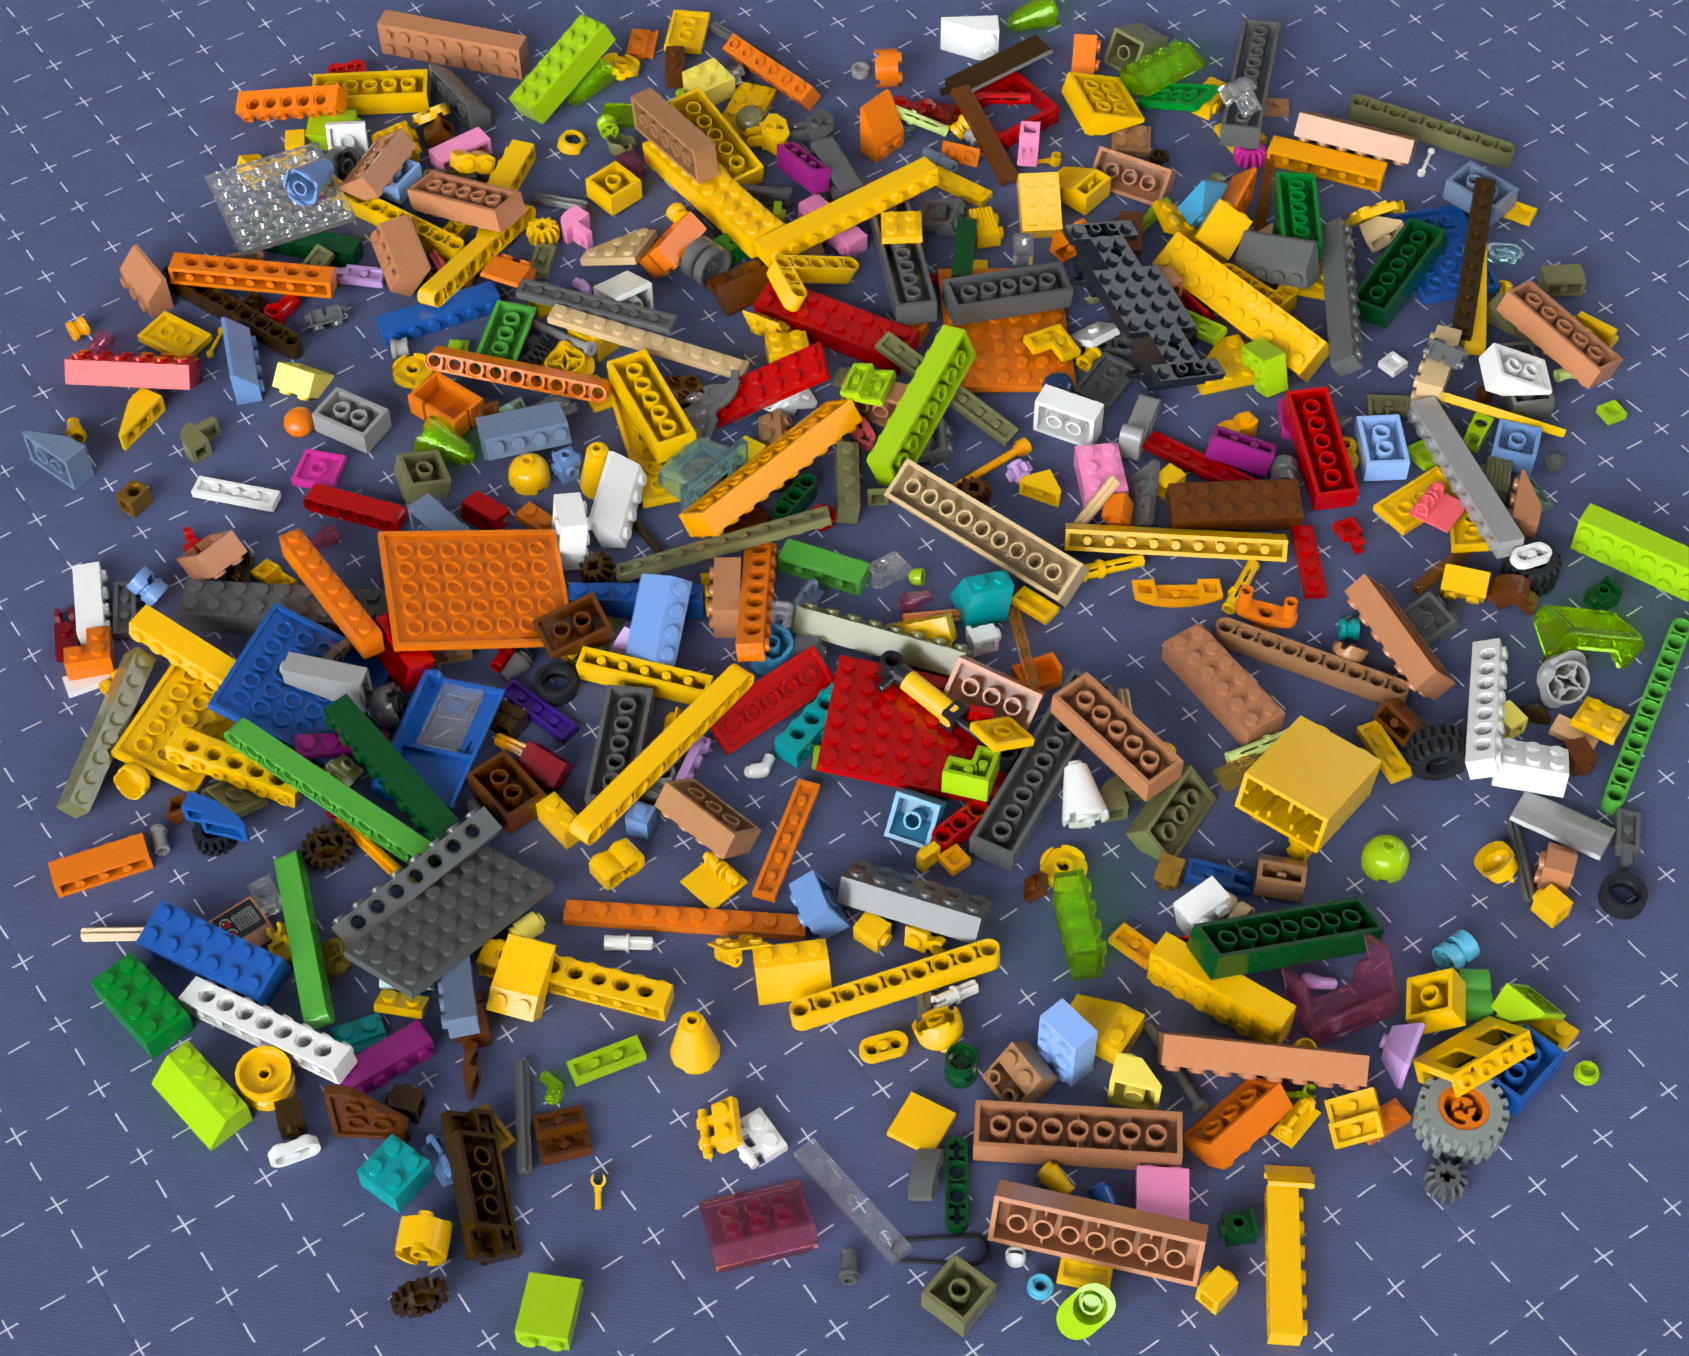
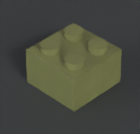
M438 449L397 454L393 472L406 504L415 502L427 493L434 499L448 498L452 481Z
M954 1253L921 1292V1306L964 1338L996 1299L997 1284Z

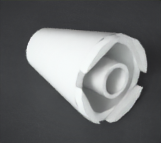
M1080 760L1069 762L1068 766L1064 768L1063 826L1065 827L1068 824L1071 829H1080L1095 826L1094 821L1101 819V823L1109 819V811L1088 765Z

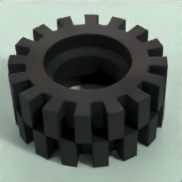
M537 335L529 336L524 343L518 361L540 365L541 362L544 363V358L548 357L549 347Z
M194 822L195 828L192 827V836L198 851L200 850L203 855L207 852L209 857H212L213 853H215L216 857H219L220 852L223 851L225 855L228 853L227 848L232 850L234 848L233 843L237 844L238 840L222 836L213 839L206 838L208 833H204L201 823Z

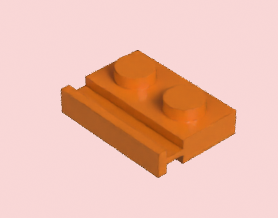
M632 28L626 54L639 60H645V58L654 60L659 30L650 32L648 29Z

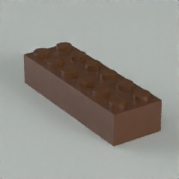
M1298 479L1168 483L1165 493L1169 528L1233 532L1290 530L1291 526H1300L1304 518Z

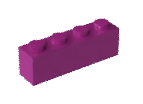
M796 142L777 144L776 167L806 188L811 194L817 195L824 191H830V167Z
M417 1019L355 1055L358 1062L341 1084L351 1086L364 1094L376 1088H381L389 1080L407 1073L413 1066L420 1062H426L432 1055L436 1054L433 1040Z

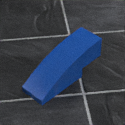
M188 792L181 806L186 820L201 823L204 833L249 842L250 836L246 825L230 809L206 796Z

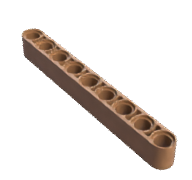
M1222 617L1216 622L1214 638L1224 648L1380 704L1384 699H1400L1406 704L1409 686L1401 678L1232 618Z

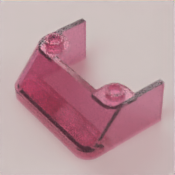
M1370 934L1364 935L1368 957L1360 960L1353 970L1355 982L1319 997L1313 998V993L1306 987L1303 978L1287 967L1281 968L1288 1001L1296 1005V1016L1310 1039L1317 1044L1329 1043L1392 1017L1399 1010L1400 1000L1388 945Z

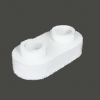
M1542 542L1517 547L1510 556V562L1517 569L1523 570L1543 565L1549 562L1552 549Z
M304 1134L296 1140L274 1145L268 1152V1158L272 1167H285L315 1156L321 1150V1146L316 1136Z

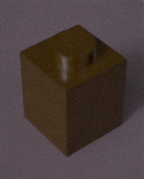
M299 1095L274 1101L278 1129L283 1140L297 1139L301 1135L308 1134L304 1109Z

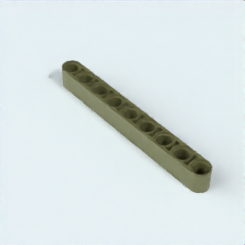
M1361 94L1352 95L1350 98L1347 115L1352 120L1380 129L1417 137L1420 142L1501 168H1507L1512 163L1515 146L1511 142Z

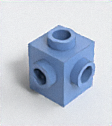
M569 446L552 454L553 463L551 464V469L563 485L581 478L583 459L579 452L576 453Z

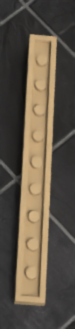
M559 304L554 305L547 317L549 324L635 350L646 349L649 354L730 378L731 370L733 369L739 370V377L745 375L749 369V361Z

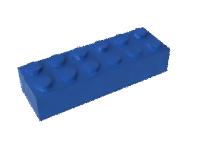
M163 900L160 901L136 941L146 952L204 980L210 979L223 989L227 987L240 997L244 998L247 996L262 1007L264 1005L269 1007L292 968L282 957Z

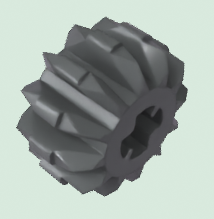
M1449 1158L1445 1164L1438 1159L1435 1165L1431 1163L1428 1165L1427 1172L1423 1176V1182H1425V1191L1432 1192L1430 1195L1431 1200L1438 1197L1441 1204L1445 1203L1446 1199L1453 1204L1457 1198L1461 1199L1464 1197L1469 1183L1466 1180L1467 1171H1460V1163L1455 1166L1451 1165Z

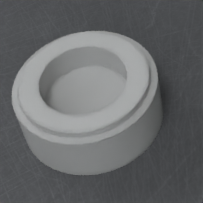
M865 62L854 63L851 66L852 77L860 80L866 79L870 75V66Z

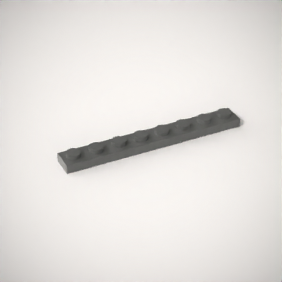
M523 278L516 290V298L551 307L559 304L622 324L666 335L671 334L677 323V315L525 278Z

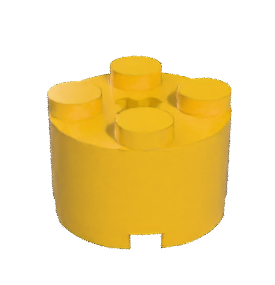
M427 1210L418 1211V1215L402 1216L395 1244L396 1257L413 1265H418L419 1261H428L427 1266L444 1264L448 1256L453 1223L436 1218L433 1212Z

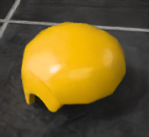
M136 763L123 765L113 778L116 788L121 794L132 800L140 799L149 790L151 784L148 772Z

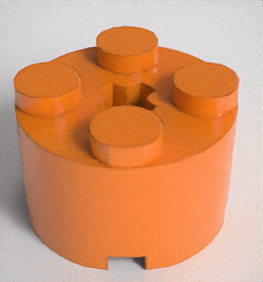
M897 48L874 49V53H878V57H875V77L880 82V84H876V88L899 87V83H903L902 71H898V64H902L901 52H897Z

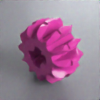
M1262 142L1259 144V149L1235 147L1233 152L1234 163L1238 164V168L1244 167L1245 170L1252 167L1261 168L1267 156L1266 146H1263Z

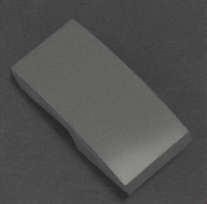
M918 1149L910 1175L908 1187L909 1201H933L940 1184L938 1172L945 1157L942 1149Z

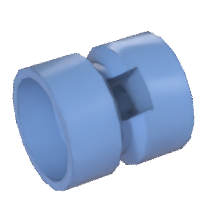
M144 565L126 585V588L135 595L140 594V599L151 607L167 590L169 585L161 578H154L155 573Z

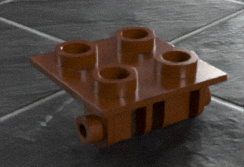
M695 375L662 376L684 414L690 411L689 407L691 404H701L699 400L705 393L703 390L704 386Z

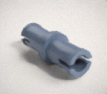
M928 146L922 149L921 157L925 156L932 163L953 173L958 169V162L946 157L945 153L937 152Z

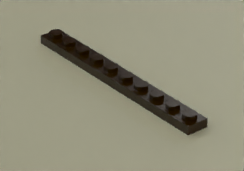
M1476 177L1474 181L1451 328L1462 330L1461 340L1471 341L1496 184L1495 180Z

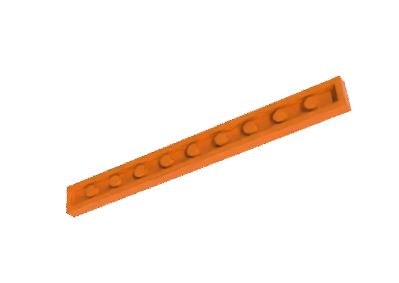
M566 899L563 917L564 925L722 936L753 934V937L805 941L807 926L804 927L800 923L797 914Z

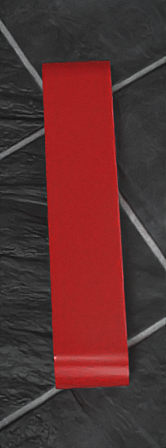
M317 483L311 486L303 500L304 507L311 512L382 531H400L408 517V511L401 505Z

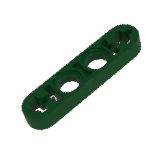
M955 1136L948 1139L945 1145V1225L949 1232L961 1234L966 1231L969 1224L968 1143L962 1137ZM954 1146H959V1160H954ZM953 1168H960L964 1175L960 1178H953L949 1172ZM956 1191L961 1192L964 1195V1199L960 1202H954L950 1199V1194ZM954 1210H960L959 1225H955Z

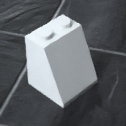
M628 270L593 286V294L595 296L654 310L652 283Z

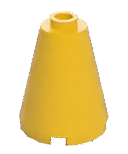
M594 442L587 447L580 478L582 493L593 500L596 496L609 451L607 445L602 442Z
M689 1011L682 1015L670 1048V1055L674 1065L677 1068L683 1069L688 1074L707 1072L713 1068L715 1062L720 1058L718 1039L704 1016L696 1011Z

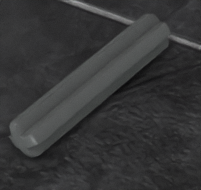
M533 192L531 196V202L538 205L569 209L577 205L586 212L589 206L586 200Z

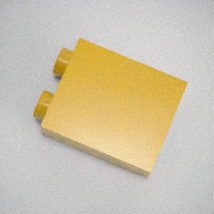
M1300 715L1245 772L1235 807L1317 854L1370 795L1382 760L1371 755L1367 750L1359 748L1333 734L1326 727L1317 725Z

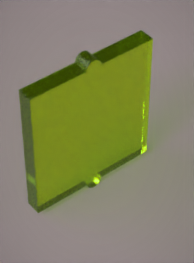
M604 103L601 116L612 115L618 127H635L632 103Z

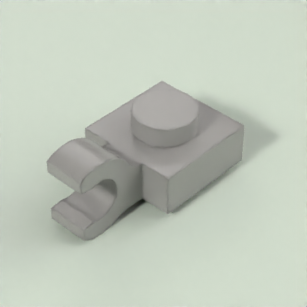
M741 64L726 68L735 78V85L743 83L741 76L745 75Z

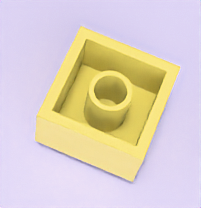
M715 58L682 72L683 90L687 93L700 87L714 105L732 98L736 91L735 78Z

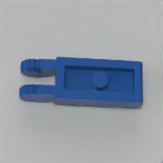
M1189 858L1183 882L1199 885L1213 876L1224 890L1229 893L1232 892L1236 896L1248 897L1251 895V889L1246 885L1253 884L1254 876L1236 870L1237 868Z

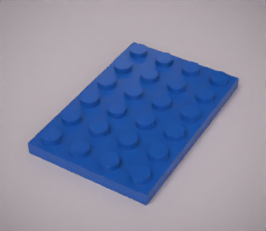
M1455 205L1384 215L1386 218L1402 220L1403 224L1412 217L1447 229V247L1415 289L1421 305L1456 299L1468 219L1464 211ZM1487 260V294L1499 293L1501 286Z

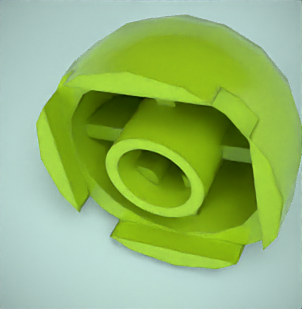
M1381 834L1371 838L1365 844L1361 855V868L1368 877L1378 882L1379 880H1388L1387 883H1393L1401 880L1406 874L1410 862L1409 850L1404 842L1390 834Z

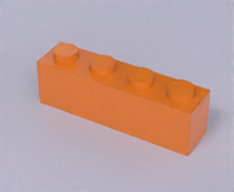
M143 833L130 835L121 840L108 842L102 846L83 850L79 853L48 862L52 882L59 898L154 868Z

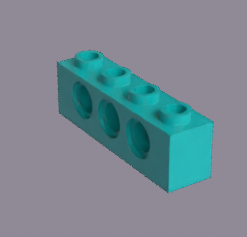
M831 683L826 689L823 688L819 692L818 697L812 703L806 705L803 713L798 718H794L790 722L789 727L775 738V755L795 768H798L813 753L814 745L821 744L834 683Z

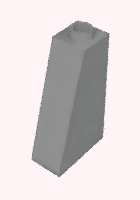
M288 652L286 659L282 660L280 673H282L284 683L331 701H336L347 693L363 712L367 713V706L373 693L368 668L294 652Z

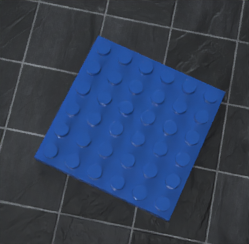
M274 602L208 703V709L234 722H237L240 718H245L294 751V735L337 733L335 730H329L323 721L325 719L323 709L334 701L284 683L282 673H280V664L282 660L286 659L288 652L320 658L328 652L331 645L339 643L345 637ZM355 647L340 661L368 668L373 692L378 687L386 684L390 678V674L376 655L364 660ZM332 758L311 760L325 766Z

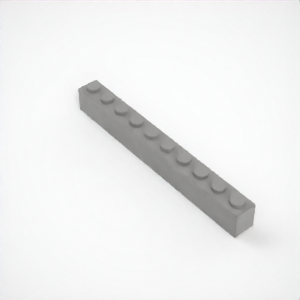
M1431 396L1411 401L1410 410L1407 412L1409 422L1413 423L1417 435L1424 441L1425 448L1431 452L1435 464H1438L1441 468L1443 477L1447 478L1453 493H1456L1459 497L1461 506L1465 507L1470 520L1477 526L1479 535L1483 536L1487 542L1489 551L1493 552L1496 559L1511 556L1515 548L1523 546L1525 537L1436 397Z

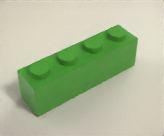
M788 538L778 556V571L805 580L814 578L821 585L860 596L870 578V563Z

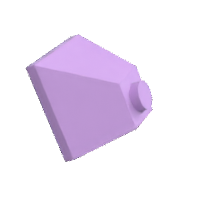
M1421 1022L1392 1026L1389 1035L1384 1033L1379 1048L1383 1049L1381 1060L1396 1088L1402 1090L1424 1031L1425 1024Z

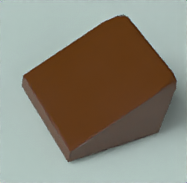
M188 792L169 799L166 818L175 825H179L185 817L181 806Z

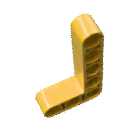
M776 255L766 274L783 306L789 311L797 312L807 296V290L803 283L849 284L859 268V263L854 258L848 256Z

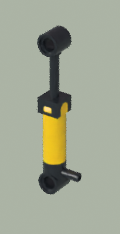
M894 650L883 652L877 672L878 676L883 680L877 685L879 692L883 693L891 685H897L940 720L939 726L949 734H952L960 727L983 746L988 747L969 730L970 723L966 721L969 707L959 699L953 702L904 663L903 656L899 652ZM1018 749L1001 751L999 772L1006 773L1011 771L1016 761Z

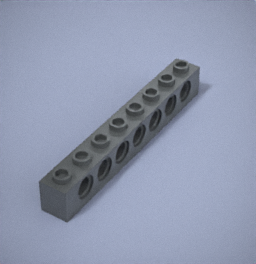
M484 806L480 810L474 808L465 816L466 821L461 825L457 822L446 831L448 833L446 837L442 840L439 837L427 846L429 848L427 852L423 855L420 852L409 860L410 865L404 870L400 867L393 872L388 883L385 885L383 883L378 884L370 891L372 895L366 900L361 898L351 906L353 910L345 916L342 913L332 921L331 932L343 947L347 949L500 834L502 827ZM473 827L478 831L479 835L471 838L466 834L465 830ZM455 842L459 845L460 850L455 853L450 852L447 849V844ZM436 857L441 861V865L433 868L428 864V859ZM413 872H418L422 876V881L414 883L409 879V875ZM398 887L402 889L403 896L394 898L391 896L390 890ZM375 902H379L384 906V911L374 913L370 906ZM354 918H362L365 926L356 929L352 926L351 921Z

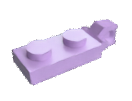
M349 264L342 268L335 267L337 283L383 288L386 280L382 269L378 267Z
M701 736L690 747L676 776V780L694 778V770H699L702 764V755L709 752L711 738Z

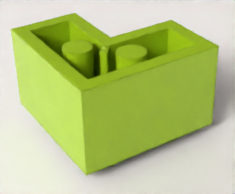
M1263 337L1241 345V361L1244 366L1254 371L1255 380L1253 384L1257 392L1268 398L1288 390L1286 353Z
M978 745L972 760L949 755L942 771L941 792L987 802L999 772L1001 751L993 752L989 747Z

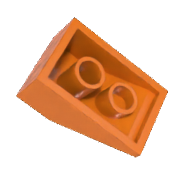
M889 89L884 90L860 107V152L876 163L888 157L889 154L904 144V128Z

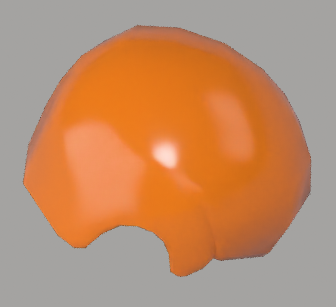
M305 407L290 409L284 417L286 432L292 437L301 438L315 430L312 412Z

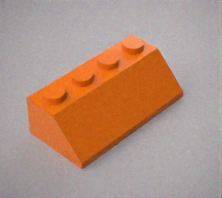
M1257 1078V1080L1246 1079L1183 1134V1144L1207 1166L1224 1170L1232 1166L1237 1157L1247 1152L1255 1141L1265 1136L1269 1129L1277 1122L1283 1120L1294 1107L1280 1082H1271Z

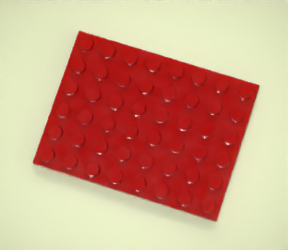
M840 655L816 771L896 788L904 787L919 793L966 803L976 800L941 792L942 771L949 755L972 760L977 746L983 745L960 727L952 734H949L939 726L940 720L897 685L893 684L883 693L879 692L877 685L883 681L877 673L879 663ZM916 671L943 693L949 680L948 677ZM998 772L986 802L988 807L1005 781L1006 773Z

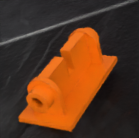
M943 140L941 152L945 153L946 157L957 161L959 164L978 167L979 159L982 158L980 148Z

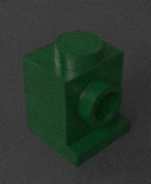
M1606 576L1603 581L1586 590L1583 601L1588 608L1592 609L1597 615H1600L1619 604L1623 589L1609 576Z
M1254 1207L1248 1208L1247 1211L1222 1214L1221 1221L1217 1222L1219 1237L1224 1238L1226 1247L1257 1243L1260 1230Z

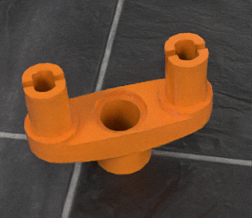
M1243 585L1241 587L1239 598L1235 604V611L1239 616L1254 622L1255 627L1268 632L1273 627L1292 628L1295 626L1298 617L1296 612L1298 600L1295 597H1287L1284 601V606L1281 607L1254 600V588L1250 585Z

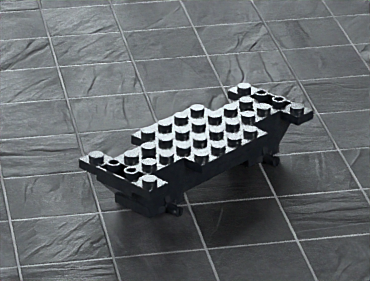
M1130 220L1064 225L1061 230L1070 246L1076 245L1077 262L1073 268L1078 277H1071L1069 282L1071 286H1083L1092 298L1098 297L1127 343L1133 353L1130 362L1135 369L1127 370L1126 377L1128 379L1138 378L1144 383L1148 391L1200 385L1205 384L1206 381L1224 378L1226 372L1217 358L1200 360L1184 333L1193 332L1197 326L1158 265L1141 266L1128 245L1127 241H1136L1139 236Z

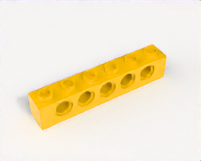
M178 724L165 744L166 759H169L172 763L187 766L195 772L205 773L218 781H228V783L233 784L239 789H246L259 797H267L277 801L280 805L295 808L303 795L228 743Z

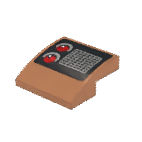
M251 896L208 921L261 948L273 942L267 936L266 929L268 927L274 928Z

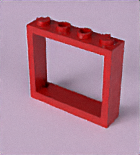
M1017 71L975 91L1030 92L1031 103L1041 112L1024 121L1041 122L1040 131L1059 121V106ZM956 104L955 116L958 118L962 113ZM980 104V105H981V107H982V109H983V108H985L986 106H988V105H990V104ZM1021 122L1001 133L993 127L1005 150L1019 143Z

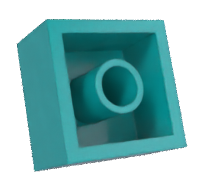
M393 1134L357 1170L361 1186L399 1214L434 1177L431 1161Z

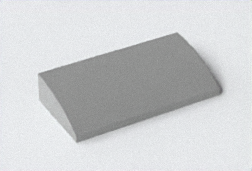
M1528 791L1524 792L1509 820L1597 860H1600L1616 831V829Z

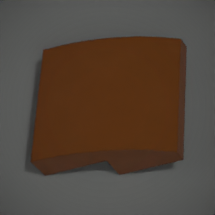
M582 1104L532 1116L543 1166L593 1154Z

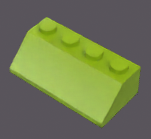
M188 1040L166 1056L151 1083L210 1151L214 1150L253 1120L247 1104Z

